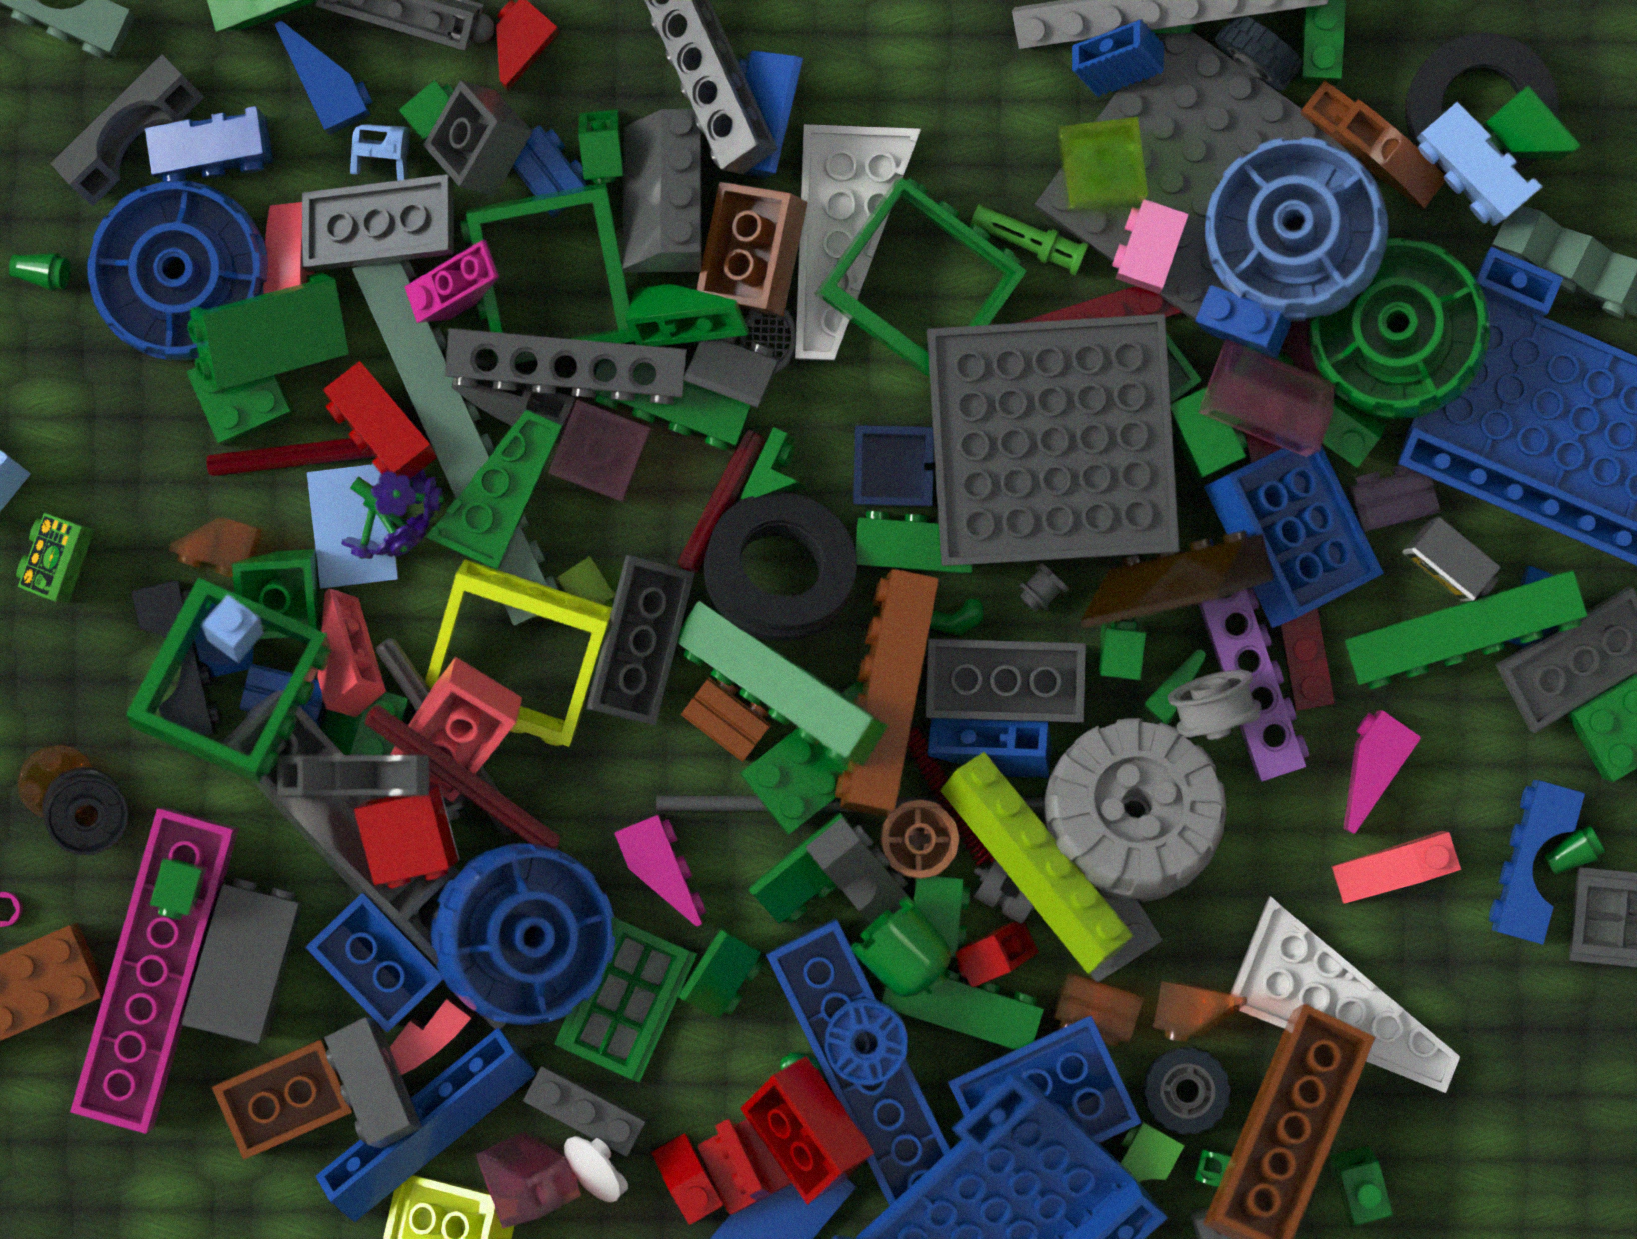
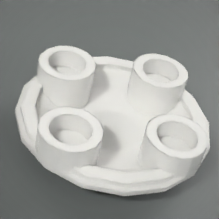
M577 1136L567 1139L564 1145L565 1157L576 1179L586 1190L600 1200L609 1203L617 1201L620 1195L628 1189V1183L609 1161L611 1152L608 1146L598 1138L592 1142Z

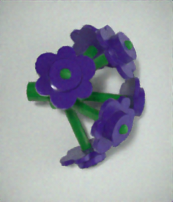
M423 469L410 480L405 475L397 477L396 474L388 471L382 473L379 476L378 483L372 486L358 476L350 489L365 499L363 506L368 508L364 530L361 539L347 537L342 539L341 544L351 548L350 553L360 559H372L374 554L400 556L408 552L424 538L429 521L434 516V510L439 511L444 501L442 488L436 487V478L431 477L427 479ZM423 502L424 514L421 513L416 518L411 517L406 521L400 517L406 512V506ZM375 515L379 516L389 532L383 539L384 542L380 545L370 540ZM391 520H393L400 527L398 530L395 528Z

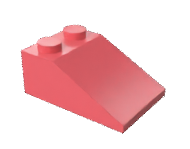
M455 657L434 684L408 726L473 774H476L516 724L522 697ZM396 746L390 753V755H407ZM429 771V786L440 784L442 796L454 802L460 792Z

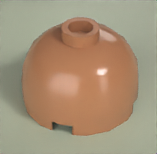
M919 799L903 803L888 815L882 824L879 841L881 851L890 861L892 869L905 877L922 879L935 876L948 867L957 854L959 834L956 822L949 816L947 811L935 802Z

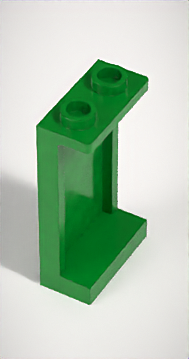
M319 272L306 276L307 283L207 310L199 306L190 308L192 320L188 321V331L193 343L197 344L199 358L195 359V366L200 380L218 391L348 355L335 279Z

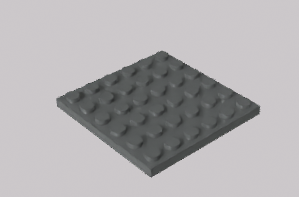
M1193 31L1191 33H1159L1158 38L1164 45V71L1161 75L1157 73L1152 78L1147 80L1143 78L1141 82L1129 83L1127 87L1123 86L1120 90L1118 89L1037 200L1034 207L1081 241L1088 243L1091 248L1112 263L1119 244L1127 246L1132 232L1125 230L1132 207L1140 209L1143 199L1189 214L1164 287L1158 295L1195 321L1210 285L1229 291L1222 284L1214 270L1205 239L1208 204L1212 192H1215L1227 168L1239 156L1245 157L1257 150L1259 144L1282 137L1284 140H1301L1303 136L1328 141L1331 145L1342 151L1349 152L1356 159L1358 157L1300 114L1302 110L1300 107L1256 76L1247 72L1238 63ZM1300 219L1293 220L1285 229L1291 232L1299 231L1305 225V221Z
M1165 314L927 329L941 566L1179 552Z

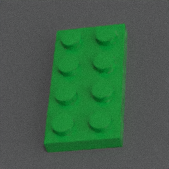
M855 682L841 694L853 701L854 697L857 698L858 693L862 694L863 683ZM800 727L739 773L787 835L836 798L835 791L839 774H843V771H847L848 763L843 765L826 754L829 746L819 741L817 745H814L798 735L797 731Z

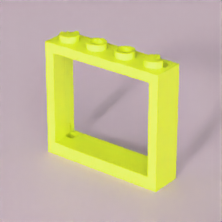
M464 559L456 573L425 683L431 690L441 676L465 591L591 632L590 641L565 721L520 706L517 722L510 730L514 733L526 732L541 737L545 743L550 745H565L569 747L578 728L602 650L612 608Z

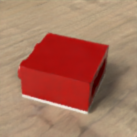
M440 784L429 786V795H388L365 800L354 809L374 885L387 883L388 888L399 887L410 883V877L423 874L426 880L436 879L447 875L448 869L459 860Z

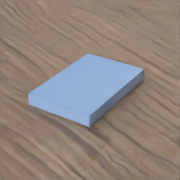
M373 464L306 472L320 589L399 580L396 556L374 554L372 559H360L350 553L351 548L341 544L342 539L347 537L362 538L368 508L363 506L365 499L352 491L350 487L358 476L372 486H375L378 483L380 473ZM375 515L370 540L380 545L384 542L383 539L389 532L379 516Z

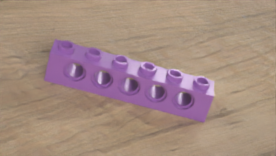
M1253 588L1231 594L1226 599L1219 598L1198 603L1220 671L1241 670L1238 665V657L1243 651L1250 650L1258 658V665L1251 672L1253 680L1249 684L1250 691L1252 693L1254 689L1263 687L1270 694V703L1259 712L1260 718L1247 724H1239L1257 781L1262 782L1306 767L1304 758L1309 757L1307 745L1302 734L1295 735L1291 721L1297 719L1290 698L1283 699L1278 684L1283 683L1284 678L1277 660L1270 661L1266 647L1271 645V640L1265 624L1258 625L1253 610L1258 609L1259 605ZM1232 613L1240 614L1245 620V629L1238 636L1230 634L1225 627V621ZM1271 724L1278 725L1283 732L1282 741L1274 747L1268 746L1263 739L1265 728Z

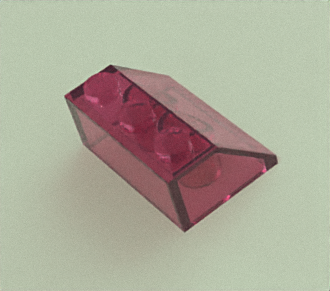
M1226 339L1198 413L1308 457L1318 452L1321 448L1333 415L1335 384L1333 385L1328 380Z

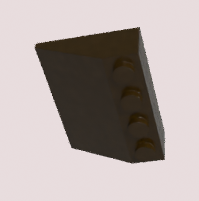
M1242 530L1223 535L1224 542L1219 544H1213L1211 537L1189 543L1190 550L1156 553L1157 558L1146 560L1145 554H1136L1122 558L1123 566L1109 570L1080 620L1082 628L1219 599L1274 580L1263 534L1248 537L1247 531Z

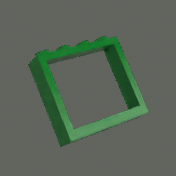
M910 177L907 181L899 178L891 185L814 294L930 379L929 353L837 286L898 199L901 198L1003 274L968 326L989 325L1027 270L1019 265L1022 260L1017 258L1014 252L1006 247L999 250L988 241L991 236L975 224H971L968 227L958 220L957 217L960 213L951 205L942 200L937 204L927 197L928 189L924 185L918 184Z
M606 183L467 209V220L460 221L465 244L472 242V246L480 241H485L481 223L593 202L618 329L570 339L618 344L634 341L625 321L630 301ZM493 284L477 302L479 316L481 320L488 319L490 332L504 333ZM486 349L488 358L496 357V362L498 364V356L496 352L491 349ZM523 353L517 358L516 364L534 361L537 358L532 353Z
M198 578L126 713L130 727L260 784L264 774H269L271 768L276 766L279 753L276 751L282 739L288 740L292 735L297 722L294 716L300 704L305 706L310 700L315 686L312 681L317 671H323L328 665L327 659L332 651L329 649L328 636L322 631ZM227 595L258 616L261 625L308 645L250 757L155 715L213 604L219 605Z

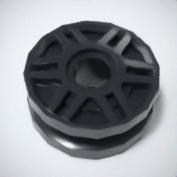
M75 767L61 773L49 784L43 797L42 814L51 839L63 850L76 855H94L109 849L121 838L127 825L128 807L119 784L107 772L94 767ZM91 805L95 807L93 813L87 817H79L75 814L80 806Z

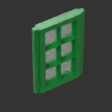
M614 917L611 918L612 936L616 937L612 962L607 963L601 976L603 982L588 1001H582L572 1008V1013L566 1016L554 1045L640 1083L697 953Z

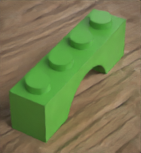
M1140 1119V1124L1127 1129L1124 1133L1120 1145L1125 1148L1118 1161L1133 1174L1138 1182L1148 1179L1166 1180L1185 1145L1180 1140Z

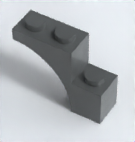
M429 755L279 756L277 761V796L429 795Z

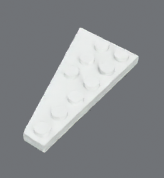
M804 124L801 199L808 203L799 244L796 360H835L849 319L814 293L894 181L903 178L921 129ZM890 212L837 285L856 300L860 294Z
M1269 896L1226 1005L1285 1029L1292 1011L1305 1003L1375 1036L1376 1038L1367 1057V1062L1446 1093L1460 1056Z

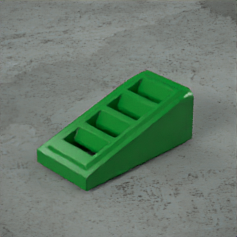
M1197 649L1145 702L1144 706L1160 722L1169 724L1175 716L1177 707L1169 703L1168 695L1177 687L1195 679L1205 661L1206 653L1202 649Z

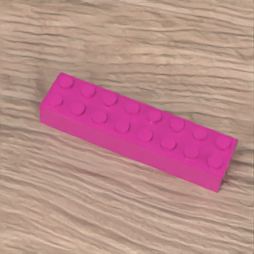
M167 807L157 808L70 1111L71 1113L145 1134L154 1129L183 1028L184 1013L222 884H224L239 828ZM171 857L207 868L195 911L191 915L183 914L181 920L158 914L160 907L150 905L163 858Z

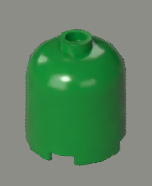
M906 896L898 902L902 906L901 909L894 914L887 909L860 934L865 940L863 944L856 942L850 947L852 952L893 993L905 998L916 996L924 990L929 995L935 992L946 981L943 972L949 966L951 959L950 947L944 937L913 900Z

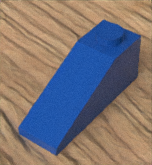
M283 21L275 23V27L309 99L328 135L371 115L366 105L373 101L363 81L356 84L348 72Z
M931 718L928 756L965 765L985 752L1005 776L1049 778L1052 740L1048 721Z

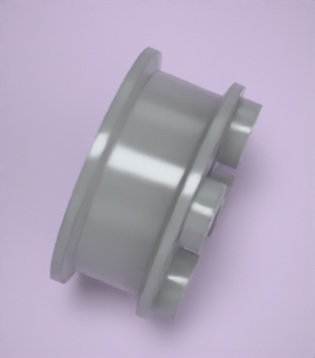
M1229 670L1213 673L1189 681L1174 689L1168 695V701L1171 705L1176 706L1181 720L1176 726L1178 733L1184 737L1206 734L1208 739H1218L1228 735L1231 727L1258 720L1262 707L1259 701L1252 698L1249 684L1253 680L1252 673L1247 670Z

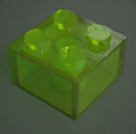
M1138 117L1059 126L1057 137L1067 212L1142 203L1143 199H1147L1148 189Z

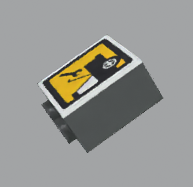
M1440 517L1428 519L1402 551L1404 555L1462 602L1473 601L1481 595L1485 597L1499 580L1495 574L1500 569V566Z

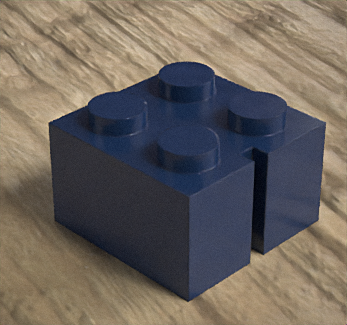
M855 425L853 506L931 508L933 471L925 470L924 472V465L933 464V427Z

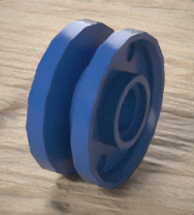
M858 999L845 1004L833 1014L826 1029L825 1051L830 1065L842 1078L855 1084L874 1085L888 1080L900 1069L907 1055L908 1034L902 1018L891 1006L877 999ZM862 1032H871L877 1037L878 1044L871 1051H862L855 1044L856 1037Z

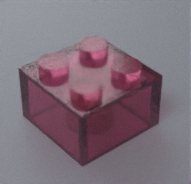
M576 400L548 473L559 479L624 503L652 430L639 423Z

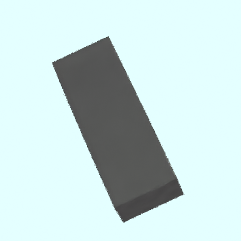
M476 359L477 366L481 371L489 372L497 366L495 363ZM517 370L522 375H530L529 373ZM454 380L452 382V388L468 401L511 426L517 422L525 410L562 425L563 429L556 442L559 445L563 444L574 419L576 397L556 392V394L532 392L533 385L517 383V390L512 391L493 389V381L478 380L477 387L453 385Z

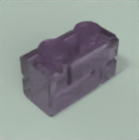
M1403 466L1394 467L1395 475L1382 479L1380 478L1379 471L1356 477L1358 485L1348 488L1354 513L1363 532L1440 512L1432 479Z

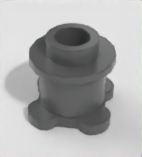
M1039 563L1036 566L1038 570L1036 574L1026 584L1022 582L1019 584V587L1024 591L1019 597L1034 612H1037L1040 608L1048 612L1050 610L1048 605L1060 593L1066 594L1069 588L1046 565Z

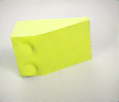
M413 1174L393 1192L383 1239H512L520 1199Z

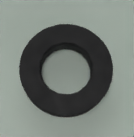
M1474 33L1447 42L1421 65L1409 86L1405 104V118L1411 142L1418 148L1421 143L1416 138L1443 115L1444 95L1452 81L1463 73L1476 70L1496 73L1507 80L1517 94L1529 86L1558 119V94L1548 68L1529 47L1504 35ZM1513 157L1517 162L1513 167L1520 173L1537 159ZM1437 162L1434 163L1444 175L1447 174Z
M774 492L757 498L750 496L733 505L717 522L704 560V579L709 596L716 608L729 622L742 631L767 640H799L822 631L842 612L856 576V552L851 536L843 523L820 503L805 496L788 492ZM780 536L795 540L807 548L816 560L819 570L818 581L812 589L801 595L781 597L766 593L755 586L743 571L742 552L750 543L762 537Z

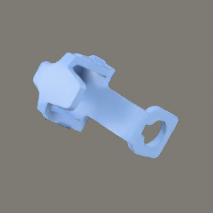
M363 124L356 127L352 136L350 174H360L362 156L396 159L397 181L408 179L407 156H409L410 128ZM363 130L388 132L384 141L363 139Z

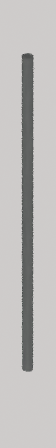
M656 795V811L769 812L757 796ZM836 797L818 812L857 811L840 808L841 798ZM897 797L895 809L905 802L919 799L935 802L938 805L946 799L938 802L936 801L938 797ZM1022 797L1034 813H1044L1045 797ZM1132 810L1125 811L1126 813H1137Z

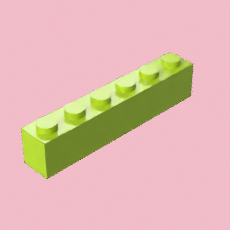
M985 752L981 753L954 772L940 791L1085 971L1090 974L1114 957L1134 935L1091 882L1086 879V876L1074 862H1070L1061 853L1056 845V839Z

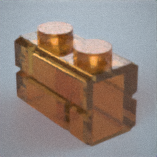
M1067 971L1053 1017L1061 1020L1059 1027L1064 1028L1091 1015L1104 1043L1118 1047L1120 1040L1130 1042L1144 998L1141 995L1102 982L1096 983L1093 979Z

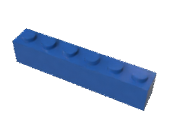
M498 1027L411 1098L422 1129L383 1148L369 1146L360 1139L315 1177L330 1202L353 1222H356L537 1073L523 1051Z

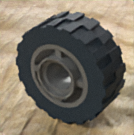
M1247 16L1230 18L1215 38V42L1228 57L1247 72L1277 90H1285L1303 66L1301 58L1298 57L1297 53L1266 27Z
M1189 1047L1168 1050L1163 1055L1158 1056L1146 1071L1145 1081L1143 1080L1142 1086L1144 1090V1103L1149 1114L1162 1127L1179 1134L1201 1133V1131L1213 1127V1124L1218 1120L1220 1121L1224 1116L1225 1109L1228 1108L1231 1086L1228 1082L1227 1072L1224 1071L1221 1066L1222 1064L1205 1051ZM1185 1079L1192 1080L1197 1087L1196 1096L1188 1102H1182L1176 1094L1177 1085Z

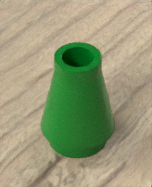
M60 253L13 254L9 262L10 277L25 280L50 291H55L57 288L64 289L70 278V261L68 258L62 257Z
M1588 825L1583 829L1580 826L1577 827L1575 831L1569 834L1550 852L1544 854L1555 875L1562 871L1599 860L1598 856L1606 852L1592 826Z

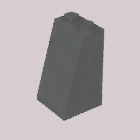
M235 877L233 883L227 882L222 884L182 1025L259 1044L269 1038L303 901L294 899L295 892L272 887L271 893L257 890V883L254 881Z

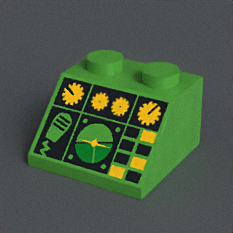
M48 513L43 514L42 520L37 518L29 536V540L33 541L29 556L24 555L17 569L16 577L20 578L18 587L55 602L69 603L95 529Z

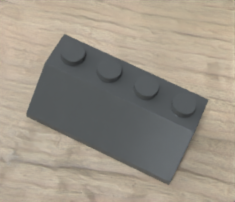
M661 109L624 127L623 273L702 272V131L696 124L695 117L697 115L694 109Z
M626 555L587 709L656 725L695 573Z

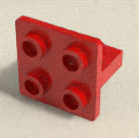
M727 1119L715 1125L718 1134L698 1145V1150L727 1212L731 1215L792 1185L748 1119L738 1124Z

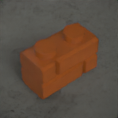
M709 677L680 715L743 762L772 725L766 721L769 714L760 705L758 706L752 702L745 705L736 698L735 694L739 690L732 684L728 686L718 679L715 682Z

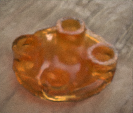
M64 745L46 746L32 753L23 763L17 779L19 797L26 808L38 817L44 818L42 814L43 797L49 784L61 773L75 767H92L88 758L77 749ZM87 805L80 806L75 814L80 813Z

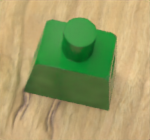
M1368 1145L1330 1155L1350 1228L1393 1215L1379 1162ZM1363 1162V1163L1358 1164V1165H1351V1164H1353V1163Z

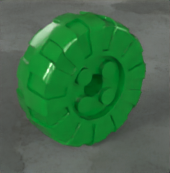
M1403 237L1387 239V248L1377 274L1366 290L1355 296L1348 306L1326 317L1319 315L1309 318V343L1317 370L1328 387L1345 403L1365 412L1367 415L1388 420L1396 418H1410L1412 420L1436 413L1450 402L1456 401L1470 387L1484 364L1491 335L1490 314L1485 296L1474 275L1465 264L1457 260L1447 250L1426 241L1405 240ZM1396 319H1405L1410 323L1408 329L1402 333L1391 332L1387 326Z

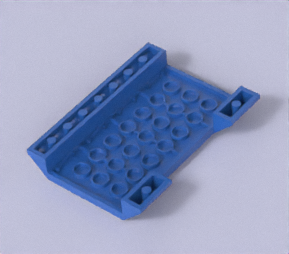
M1490 247L1474 276L1483 291L1490 314L1491 335L1484 364L1470 387L1456 401L1450 402L1436 413L1412 419L1398 464L1637 566V356L1543 317L1549 313L1563 277Z
M1011 1074L953 1128L962 1140L856 1238L836 1235L833 1239H1145L1168 1217L1133 1174L1029 1079Z

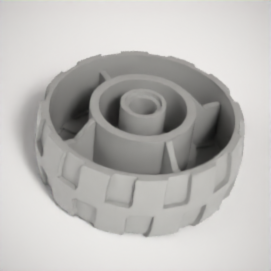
M1142 718L1118 719L1116 724L1101 729L1097 726L1087 731L1061 756L1052 772L1044 801L1045 827L1056 839V845L1061 853L1070 862H1074L1086 876V879L1091 882L1101 896L1122 902L1125 898L1140 899L1141 902L1167 897L1175 890L1191 883L1214 856L1223 835L1226 817L1224 786L1218 781L1216 765L1207 752L1200 745L1195 746L1182 734H1179L1177 728L1163 722L1159 725L1143 722ZM1125 811H1135L1140 815V818L1131 817Z

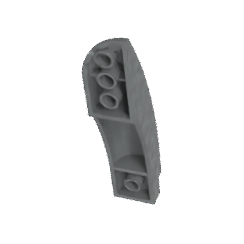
M279 690L269 695L245 714L247 718L221 744L250 757L284 690ZM300 706L294 716L297 722L292 735L288 740L282 739L276 751L279 753V756L343 755ZM277 763L275 768H271L269 774H264L260 784L253 782L358 895L363 892L438 970V956L431 943L432 920L437 917L440 906L437 900L449 879H455L460 873L453 865L448 869L447 875L436 879L426 880L423 874L410 877V883L399 887L388 888L387 883L374 885L354 809L365 800L383 797L382 795H358L346 801L327 799L328 796H277ZM479 1014L495 1030L498 1027L502 1029L506 1024Z

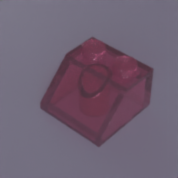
M525 1132L515 1134L476 1154L503 1229L540 1218L581 1196L576 1175L571 1170L568 1159Z

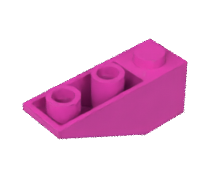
M485 240L463 251L404 288L417 323L450 320L474 306L499 276Z
M660 814L614 832L629 870L696 927L702 925L701 915L707 912L699 892L691 894L686 879L692 877L684 855L677 857L671 843L678 840L670 820L662 821Z

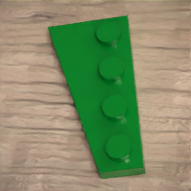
M525 410L495 448L493 454L471 478L470 483L448 507L447 512L436 526H433L426 538L499 570L563 426Z

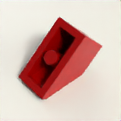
M510 0L497 16L501 20L496 25L499 78L502 86L508 91L560 33L558 27L527 0H518L517 2Z
M1012 921L968 943L955 953L958 958L957 964L960 973L964 978L968 979L971 988L1011 972L1039 953L1025 921L1022 924Z
M685 1132L651 1152L671 1195L689 1225L723 1206L724 1203L709 1172Z

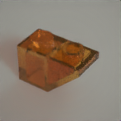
M219 517L171 543L169 551L179 554L178 562L200 568L201 562L205 561L216 565L215 573L233 578L232 562L255 557L263 529Z

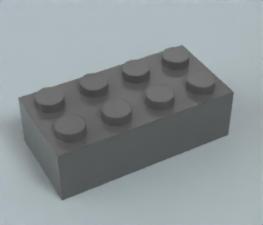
M927 639L925 718L1084 722L1086 643Z

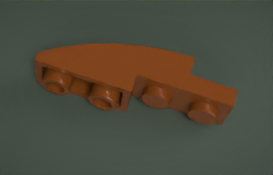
M1325 80L1300 112L1303 117L1362 160L1361 164L1367 170L1422 210L1426 208L1445 183V175L1435 164L1427 161L1419 149L1401 132L1358 99L1354 102Z

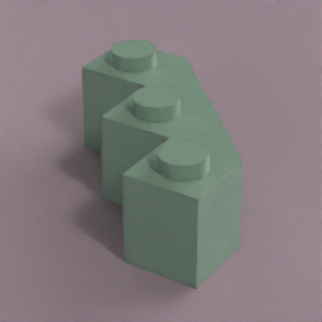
M1520 205L1505 218L1492 245L1502 252L1563 277L1559 289L1571 294L1577 291L1603 304L1602 309L1611 315L1619 318H1624L1625 314L1637 317V259L1614 253L1594 237L1564 228L1542 211Z

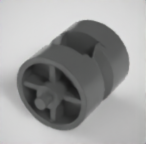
M996 859L993 863L991 862L989 867L984 869L976 867L973 873L980 876L978 879L980 883L973 897L991 908L997 905L1002 906V914L1022 924L1029 912L1034 910L1035 907Z

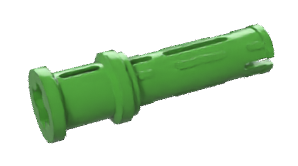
M982 204L978 205L970 225H977L988 234L1038 254L1037 258L1042 263L1050 261L1069 269L1070 274L1076 276L1089 246L1086 242L1078 244L1061 237L1055 229L1044 232L1017 219L986 208ZM994 223H997V224L1002 225V226H1004V227H1006V228H1009V229L1014 230V231H1016V232H1018V233H1021V234L1025 235V237H1023V236H1021V235H1019V234H1016V233H1014V232H1012V231H1009V230H1007V229H1004V228H1002V227H1000V226H997V225H995ZM1032 238L1042 242V244L1033 241ZM1056 249H1059V250H1061V251H1063V252H1066V253H1068V254H1071L1072 256H1069V255H1067V254H1065V253H1062V252H1060V251H1057Z

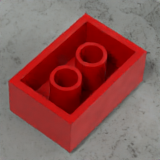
M807 1056L774 1074L740 1108L807 1205L842 1184L875 1153L868 1144L865 1135L858 1130L846 1113L843 1104L834 1096L823 1080L819 1070L813 1066Z

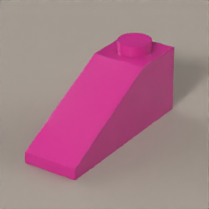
M1377 710L1375 715L1369 712L1356 729L1360 736L1355 742L1343 829L1352 834L1356 833L1421 739L1418 734L1383 710Z

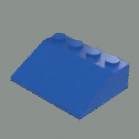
M1312 435L1204 486L1227 534L1242 530L1247 531L1248 537L1263 534L1274 580L1254 586L1253 589L1272 628L1296 619L1384 574L1320 441Z
M1091 1015L948 1081L964 1117L1013 1074L1029 1079L1098 1143L1141 1123Z

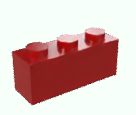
M360 361L323 389L329 400L325 408L338 424L346 421L351 427L352 431L348 435L361 452L369 449L376 457L372 464L380 475L390 471L396 474L397 477L405 475L410 480L437 458L430 443Z

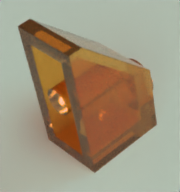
M1162 981L1153 1028L1166 1030L1165 1038L1188 1042L1189 1036L1204 1035L1244 1007L1247 1003V997L1178 982Z

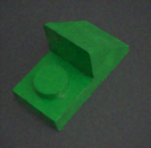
M773 427L740 497L741 499L750 496L757 498L774 492L791 493L805 487L800 482L779 473L782 466L786 468L793 458L795 446L792 444L795 439L792 436Z

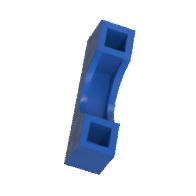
M1533 780L1531 787H1525L1520 802V808L1525 809L1521 824L1516 823L1510 837V846L1514 847L1510 862H1504L1500 873L1499 883L1504 885L1500 900L1494 899L1489 913V921L1494 922L1492 930L1544 944L1554 907L1540 895L1535 886L1532 871L1533 862L1538 850L1548 839L1560 833L1575 831L1585 793L1540 780Z

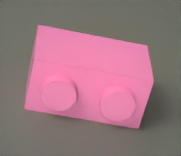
M1143 199L1140 209L1132 207L1125 226V230L1132 232L1127 246L1119 244L1112 264L1113 267L1119 268L1116 279L1160 294L1189 214Z

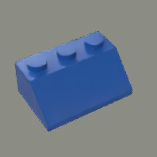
M751 51L746 55V59L740 58L738 61L778 148L777 151L746 171L744 175L765 180L776 173L803 60L801 57ZM732 123V125H731V127H730V133H731L732 128H733V123Z
M363 892L305 947L387 1033L443 980L440 972Z

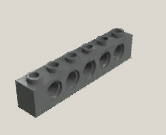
M643 0L646 2L652 15L650 19L655 31L661 35L666 46V57L680 77L682 93L691 102L697 115L695 117L696 124L706 135L712 148L710 153L715 164L722 170L744 174L777 151L778 148L710 0ZM732 123H733V128H732V131H731V133H730V127H731V125H732Z
M449 329L445 376L454 378L453 385L477 387L478 380L493 381V389L516 391L517 383L533 385L532 392L556 394V387L572 388L571 396L595 398L596 390L610 391L611 399L634 401L635 394L651 395L650 403L674 405V397H683L686 349ZM485 349L494 350L498 356L497 366L489 372L481 371L476 363L478 354ZM523 353L534 354L538 361L537 369L530 375H522L516 369V360ZM563 356H570L577 363L576 373L568 379L560 378L555 372V364ZM601 360H610L616 365V376L609 382H601L594 375L595 365ZM641 363L651 364L656 370V378L650 385L642 386L634 380V369Z

